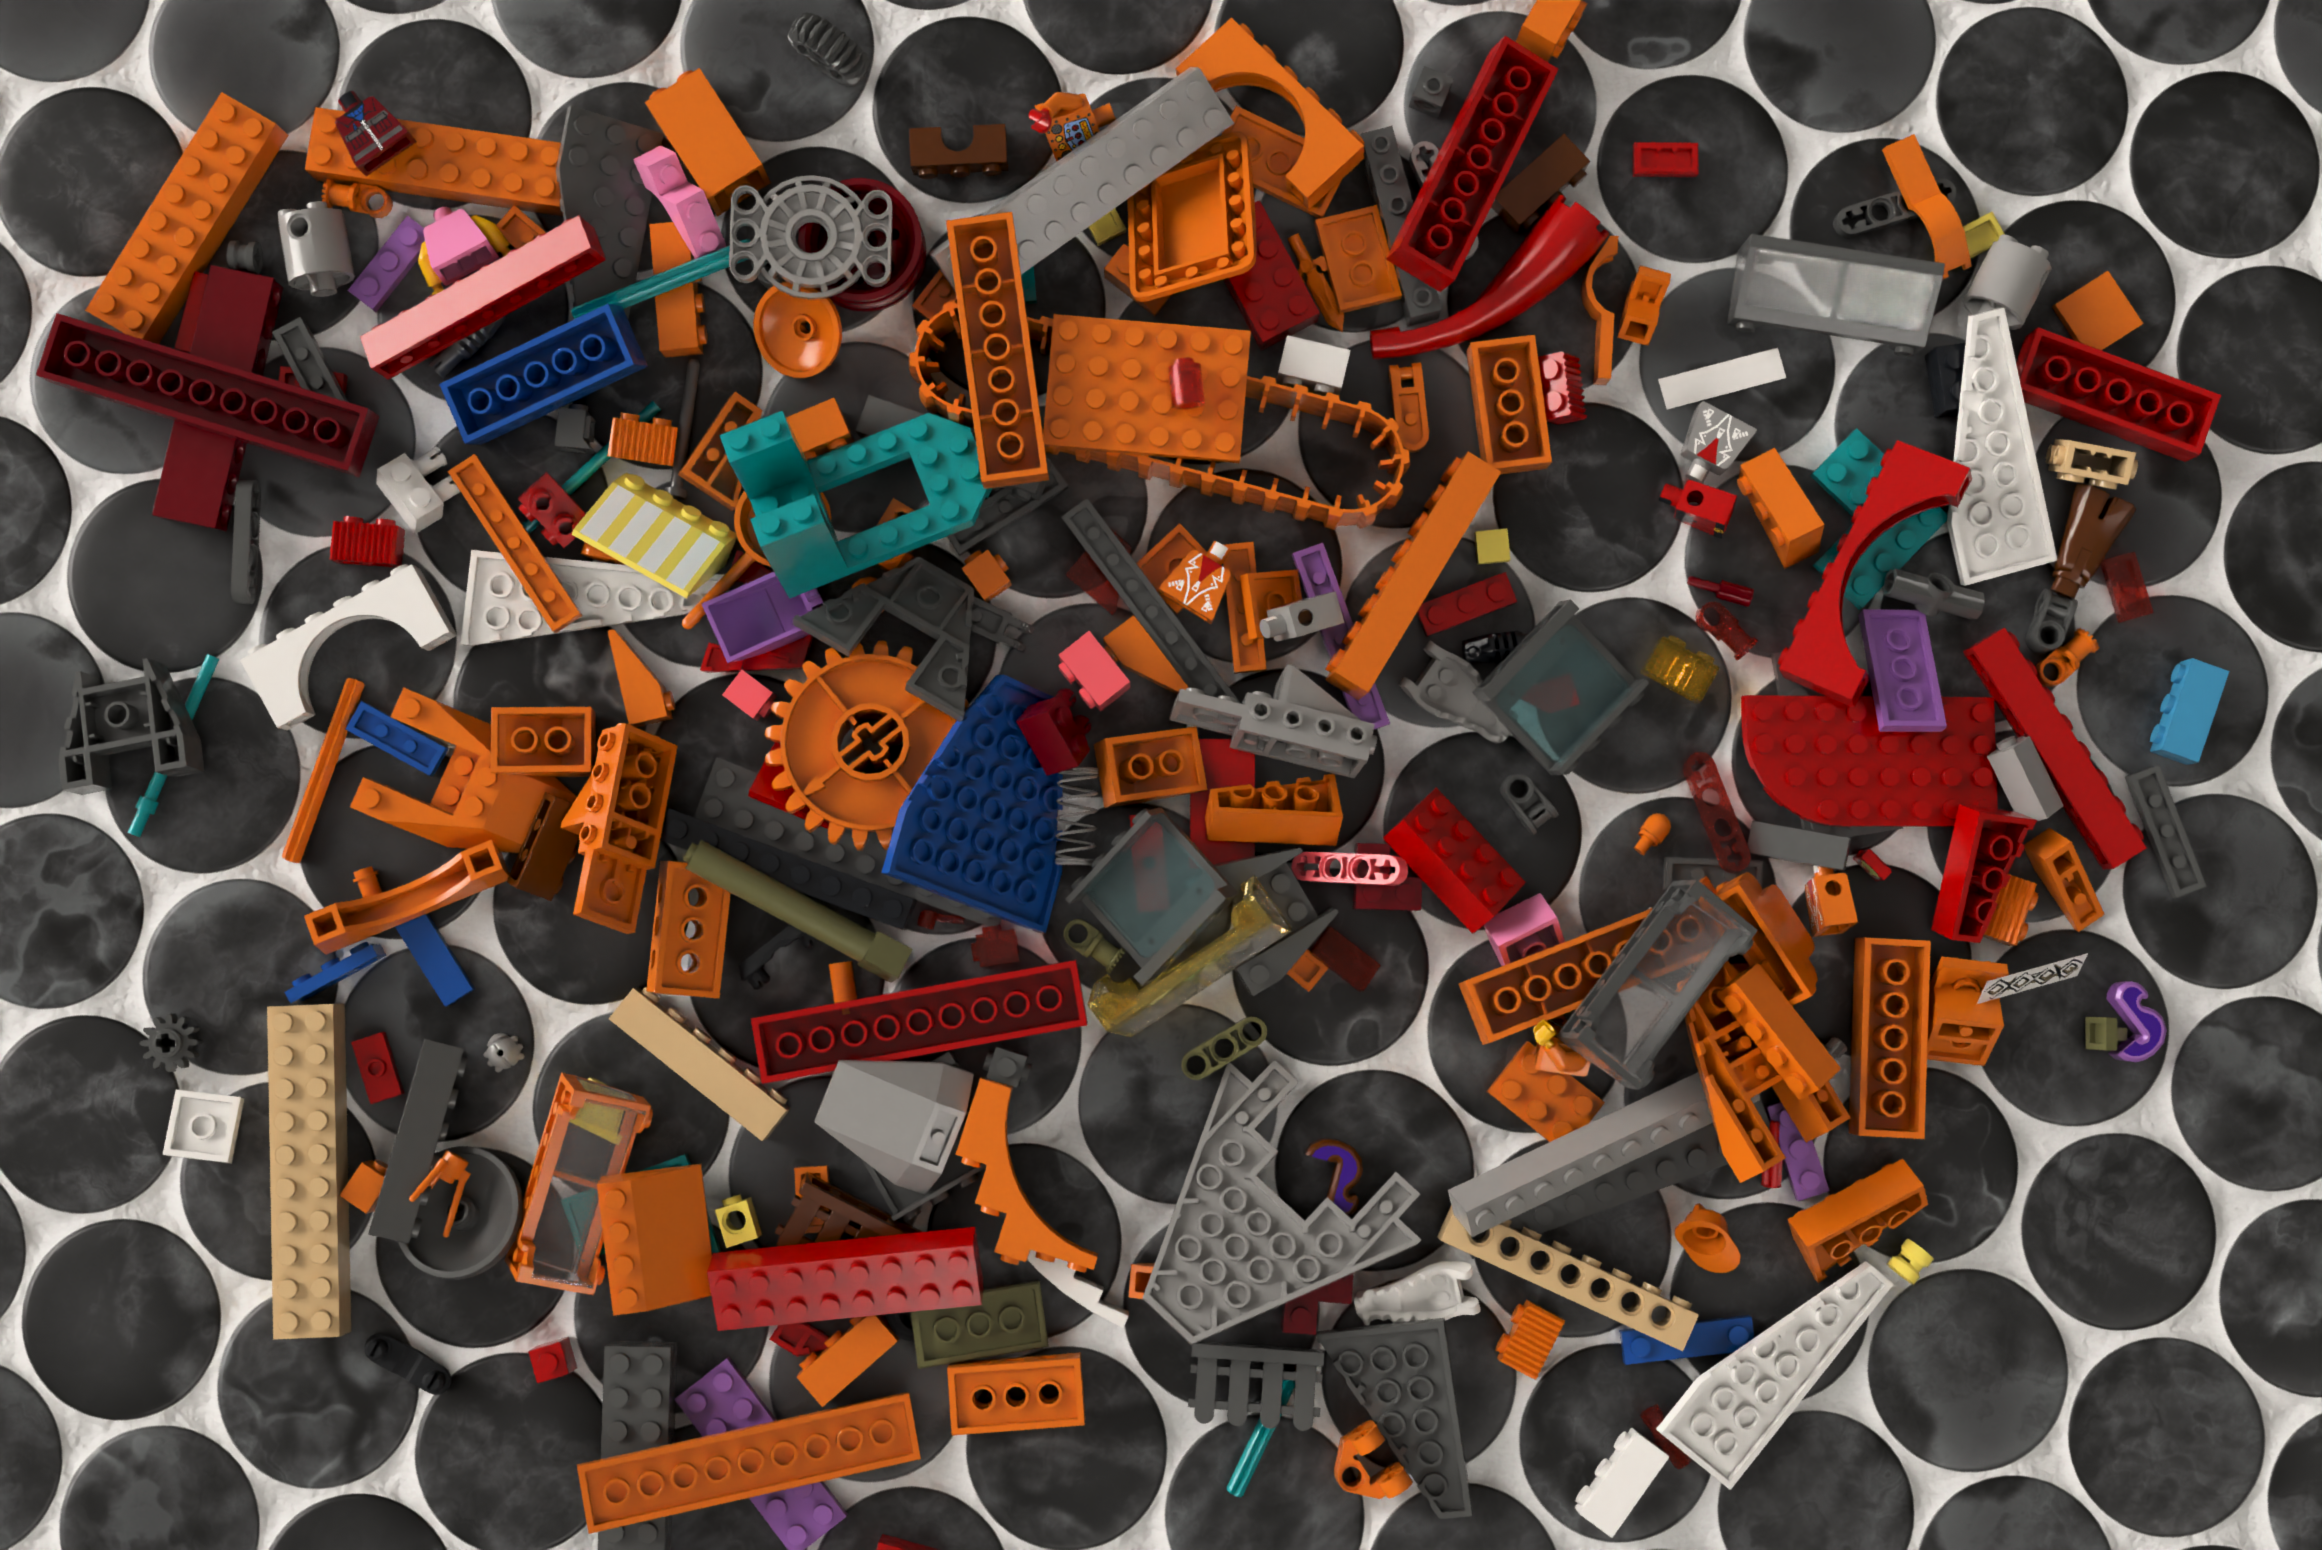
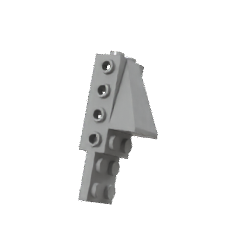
M1290 664L1285 666L1279 677L1273 698L1268 693L1254 691L1252 693L1247 692L1242 703H1237V700L1230 696L1222 695L1217 698L1205 695L1203 690L1197 688L1180 689L1169 718L1171 721L1231 735L1229 748L1354 779L1367 763L1369 755L1374 754L1377 744V736L1373 735L1375 724L1361 721L1309 677Z

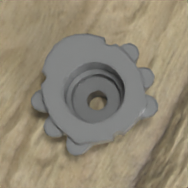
M505 1033L494 1034L489 1039L488 1049L483 1054L485 1058L489 1059L487 1062L488 1066H495L497 1073L503 1069L515 1066L519 1060H523L525 1057L521 1053L523 1045L518 1044V1036L509 1037ZM500 1050L503 1051L502 1056L499 1055Z

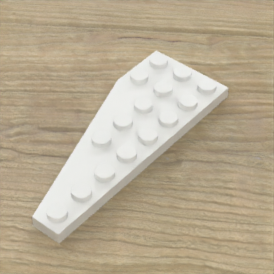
M1997 308L1968 316L1953 462L1969 467L1971 469L1972 481L1958 508L1949 505L1947 518L1960 585L1964 586L2057 561L2005 308Z
M1866 1261L1698 1376L1656 1430L1731 1490L1894 1284Z

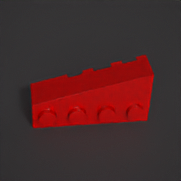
M1959 804L1931 927L1932 931L1951 940L1973 943L1981 942L1998 906L1995 902L2003 887L2006 888L2011 878L2008 875L2015 858H2020L2025 848V845L2022 844L2028 830H2033L2037 822L2036 819L2015 811Z

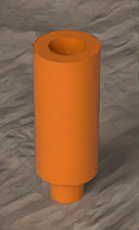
M852 961L829 964L834 1003L857 999ZM849 1008L842 1009V1014H850Z

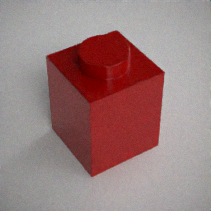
M569 1336L538 1345L528 1351L537 1383L570 1374L577 1369Z

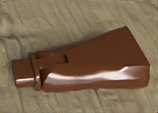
M2076 484L2064 535L2057 553V561H2055V571L2052 574L2055 578L2050 589L2052 592L2068 599H2075L2079 588H2085L2086 584L2095 575L2107 552L2136 512L2134 504L2118 497L2109 498V493L2095 486Z

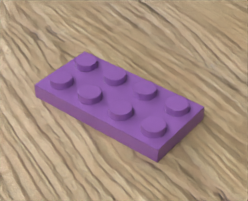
M1863 609L1858 617L1879 732H1942L1947 727L1926 615L1919 610Z

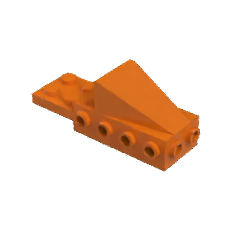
M618 723L614 727L602 730L597 743L598 753L595 766L589 779L562 820L560 828L579 835L578 853L584 855L573 915L625 934L635 933L646 872L649 869L655 868L678 745L640 730L631 724Z

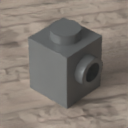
M996 1046L994 1052L988 1051L984 1062L983 1070L988 1071L986 1079L1015 1088L1020 1086V1082L1027 1083L1032 1064L1027 1063L1029 1055Z

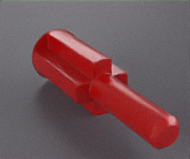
M1771 1120L1769 1131L1779 1146L1780 1122L1778 1120ZM1783 1160L1762 1172L1761 1185L1763 1187H1781Z

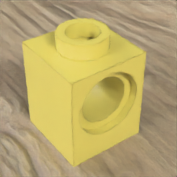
M741 1194L723 1199V1206L715 1210L726 1248L759 1238L762 1235L751 1197L742 1200ZM732 1211H740L744 1214L746 1222L743 1228H737L731 1224L730 1215Z

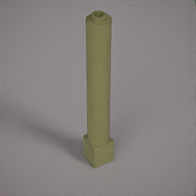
M700 840L698 845L692 842L682 859L688 862L685 869L853 958L858 961V966L890 983L899 978L913 950L880 931L874 933L703 840Z

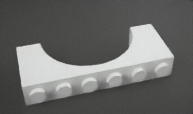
M408 564L400 565L390 572V577L381 582L374 580L367 583L361 588L363 592L354 597L346 596L334 602V608L325 613H314L304 620L306 624L297 629L288 628L276 635L277 640L268 645H257L247 652L248 656L240 661L277 728L288 731L316 715L308 691L310 667L318 649L338 629L350 623L366 619L392 621L407 630L419 646L427 651L457 636L420 568L412 564L409 566Z

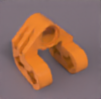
M1373 1420L1360 1424L1340 1438L1334 1476L1341 1488L1347 1492L1377 1499L1386 1496L1390 1499L1408 1489L1413 1481L1399 1462L1390 1464L1370 1477L1355 1456L1358 1453L1360 1456L1366 1455L1385 1441V1437ZM1347 1468H1357L1358 1477L1354 1482L1346 1483L1342 1480V1474Z

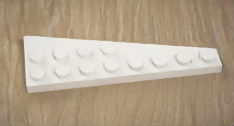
M471 550L461 645L475 646L557 634L551 630L501 553ZM545 557L583 615L557 633L686 615L724 576V574H715L689 597L685 598L627 565Z

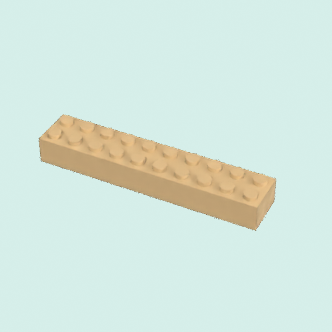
M345 1003L267 1007L273 1340L340 1337L351 1332L349 1202L339 1196L348 1183Z

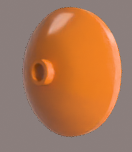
M787 281L780 283L781 285L792 289L793 284ZM773 286L762 296L756 307L753 321L755 340L760 353L775 370L789 377L807 378L823 372L833 363L841 346L842 325L839 313L830 298L814 300L796 298L779 291ZM801 287L800 292L817 293L821 292V289ZM806 322L810 324V332L806 328Z

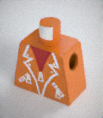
M1217 541L1212 543L1206 555L1192 549L1160 585L1159 593L1209 624H1212L1232 574L1230 570L1222 566L1230 550Z
M1813 866L1815 877L1805 884L1811 936L1818 937L1845 933L1858 922L1848 876L1846 873L1835 874L1833 869Z

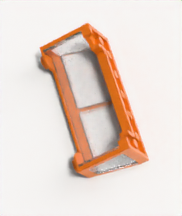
M561 1072L523 1197L524 1211L521 1227L518 1229L516 1239L505 1257V1262L516 1282L594 1295L597 1285L602 1284L605 1267L601 1265L599 1255L604 1238L597 1183L601 1176L625 1173L636 1133L640 1134L644 1128H649L652 1121L653 1110L644 1097Z

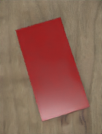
M1199 739L1208 790L1190 794V840L1213 865L1255 856V843L1213 841L1208 840L1205 815L1210 789L1248 784L1255 788V754L1229 748L1231 739ZM1190 857V868H1200Z

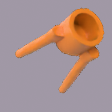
M449 1150L445 1151L434 1169L409 1198L410 1202H414L428 1186H431L432 1189L439 1179L449 1184H453L455 1179L458 1180L443 1231V1237L445 1238L450 1235L465 1183L471 1175L470 1172L465 1170L469 1162Z

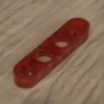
M1696 752L1690 755L1684 763L1683 771L1721 868L1728 873H1739L1750 864L1751 855L1714 760L1707 753ZM1695 760L1699 764L1705 763L1707 766L1703 771L1705 781L1709 778L1713 780V782H1708L1700 788L1697 786V783L1703 780L1699 771L1693 772L1691 768L1695 765ZM1706 789H1712L1718 793L1719 803L1716 806H1709L1704 803L1702 795ZM1724 819L1729 822L1731 833L1728 836L1723 837L1716 833L1714 824L1717 820ZM1733 838L1736 839L1737 842L1733 843L1731 847L1734 854H1741L1742 859L1738 862L1739 866H1736L1735 862H1728L1727 857L1731 855L1728 845L1722 848L1721 843H1727Z

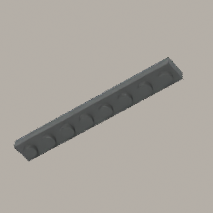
M1084 499L1064 514L1061 518L1187 686L1203 690L1205 695L1217 698L1222 695L1235 698L1237 703H1240L1089 499Z

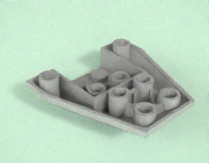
M839 1060L814 1122L894 1185L925 1195L941 1176L964 1121L974 1074L944 1062Z

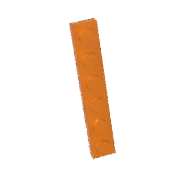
M473 454L447 471L551 630L557 633L583 616L479 457Z

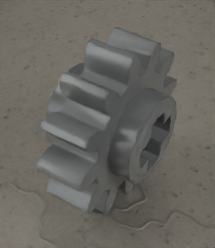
M176 1013L167 1014L165 1019L155 1017L153 1018V1023L156 1028L148 1027L143 1029L150 1036L149 1040L140 1042L141 1046L149 1047V1051L144 1054L143 1058H155L156 1060L153 1062L154 1069L162 1068L165 1065L167 1072H174L177 1069V1065L180 1068L189 1067L190 1064L187 1057L198 1058L200 1056L197 1051L193 1050L194 1046L203 1043V1040L194 1039L193 1034L197 1033L200 1028L199 1026L187 1027L190 1017L178 1019ZM168 1038L175 1040V1047L168 1046Z

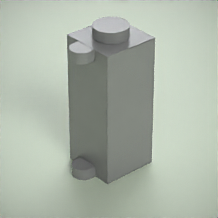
M2012 736L1996 744L1998 749L1988 755L1987 758L2013 811L2040 821L2049 818L2064 806L2030 736H2022L2017 739L2015 736Z

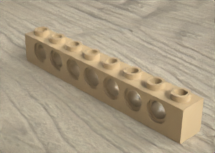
M1452 1205L1450 1206L1437 1235V1238L1442 1242L1676 1349L1684 1350L1699 1314L1690 1309L1692 1303L1675 1295L1672 1301L1660 1296L1661 1289L1647 1282H1643L1642 1287L1631 1283L1632 1276L1616 1268H1613L1612 1273L1600 1268L1602 1262L1584 1254L1582 1259L1570 1255L1572 1248L1555 1240L1552 1245H1548L1540 1241L1541 1234L1529 1228L1523 1227L1521 1232L1510 1227L1511 1220L1486 1230L1483 1238L1474 1240L1454 1216ZM1506 1237H1514L1516 1240L1515 1249L1511 1253H1502L1500 1248L1502 1240ZM1540 1250L1544 1251L1546 1254L1545 1263L1540 1267H1533L1531 1265L1533 1253ZM1573 1264L1576 1268L1574 1278L1569 1281L1562 1280L1561 1271L1563 1267ZM1598 1278H1604L1606 1282L1605 1290L1601 1294H1593L1591 1291L1592 1283ZM1628 1292H1634L1636 1296L1635 1304L1630 1308H1623L1621 1304L1622 1297ZM1658 1306H1664L1666 1309L1664 1319L1659 1322H1653L1652 1311Z

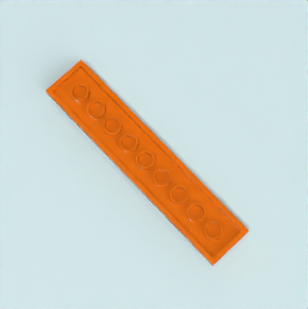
M908 1392L581 1463L577 1464L588 1534L919 1460L921 1456L910 1395Z

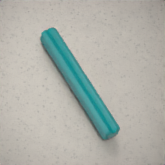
M1282 1380L1281 1405H1287L1295 1388L1294 1380ZM1260 1418L1227 1485V1491L1237 1497L1244 1495L1275 1428L1269 1429L1264 1427Z

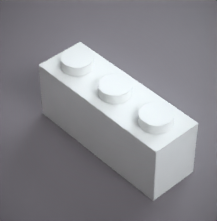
M1632 1427L1628 1433L1624 1431L1620 1434L1614 1444L1616 1449L1609 1460L1605 1458L1600 1462L1595 1470L1597 1477L1590 1486L1585 1485L1580 1490L1575 1500L1577 1502L1575 1506L1577 1512L1611 1538H1613L1670 1457L1665 1451Z

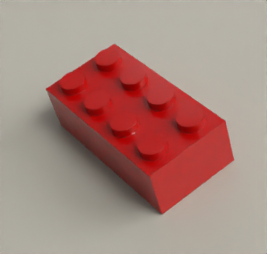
M1259 200L1255 202L1256 262L1247 272L1223 280L1262 351L1287 338V335L1291 336L1318 322L1320 312Z
M1437 787L1383 837L1390 847L1406 861L1407 865L1472 934L1490 921L1526 883Z

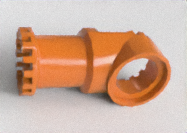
M326 179V182L323 184L325 190L322 189V192L325 195L323 194L321 197L323 198L322 201L327 203V208H332L333 206L347 207L350 211L366 213L374 218H383L392 210L393 201L391 196L378 186L359 183L344 185L338 184L332 179ZM375 194L382 195L384 198L383 206L378 210H371L369 208L370 198Z
M2079 628L2074 632V637L2063 647L2059 646L2047 658L2038 662L2035 666L2038 672L2036 677L2042 686L2054 687L2063 683L2080 667V662L2090 652L2095 653L2100 647L2096 642L2097 640L2092 639L2094 636H2088V631L2086 632L2084 629ZM2048 663L2054 664L2058 668L2059 675L2055 681L2048 680L2044 676L2043 669Z

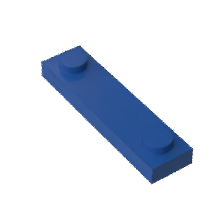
M1750 1315L1696 1321L1683 1351L1635 1329L1619 1330L1623 1363L1625 1365L1732 1353L1754 1338L1752 1317Z

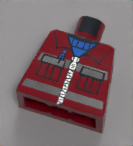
M349 91L339 98L338 103L345 111V114L337 118L335 124L354 164L366 177L417 142L409 131L374 96L361 101L354 91Z

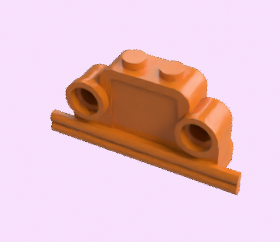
M1745 872L1729 882H1723L1716 889L1707 876L1702 878L1700 882L1758 930L1752 938L1754 940L1753 945L1743 954L1749 966L1751 967L1759 963L1792 1006L1813 996L1816 991L1818 977L1809 957L1815 950V945L1812 937L1782 891L1774 884L1762 889L1758 880L1749 872ZM1703 893L1704 897L1706 898L1707 902L1711 907H1713L1714 909H1716L1732 921L1737 922L1734 918H1732L1728 913H1726L1721 907H1719L1715 902H1713L1709 897H1707Z

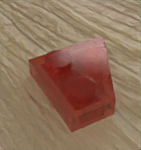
M1112 530V532L1115 534V536L1118 538V540L1130 554L1132 546H1130L1124 539H1122L1117 533H1115ZM1085 551L1065 576L1110 615H1113L1117 609L1119 594L1087 551Z

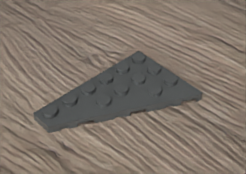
M1445 1318L1318 1331L1316 1334L1318 1343L1322 1344L1333 1360V1365L1337 1371L1344 1376L1346 1384L1359 1403L1368 1411L1380 1432L1387 1439L1388 1445L1403 1467L1407 1468L1422 1495L1426 1496L1429 1500L1430 1506L1438 1518L1448 1519L1472 1516L1473 1508Z

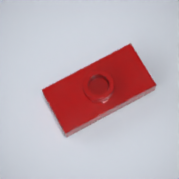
M1634 142L1633 177H1697L1699 174L1698 143Z
M380 1032L351 1042L370 1105L405 1094L386 1032Z

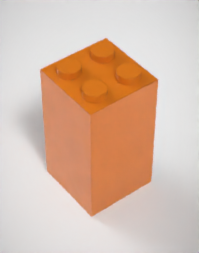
M700 68L695 71L689 70L678 77L676 83L667 89L660 88L650 95V99L645 102L656 123L699 188L703 189L708 203L717 217L731 208V197L738 187L747 185L759 191L771 183L761 161ZM751 194L741 195L737 204L751 196Z

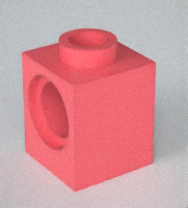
M744 670L738 673L722 694L756 721L761 717L765 719L772 712L771 706L777 697L776 694Z

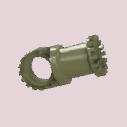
M1082 919L1071 920L1064 928L1066 943L1086 958L1092 957L1106 967L1105 971L1109 974L1126 952L1123 947L1118 949L1104 939L1102 932ZM1075 924L1083 925L1088 932L1087 938L1081 943L1073 942L1068 935L1069 929Z

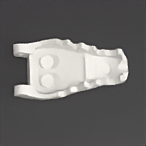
M1441 1261L1430 1264L1385 1286L1360 1290L1354 1296L1356 1313L1365 1325H1370V1322L1375 1319L1382 1321L1390 1319L1393 1323L1445 1318L1446 1321L1460 1315L1478 1314L1481 1310L1479 1300L1476 1297L1464 1296L1461 1280H1468L1473 1276L1472 1266L1461 1261Z

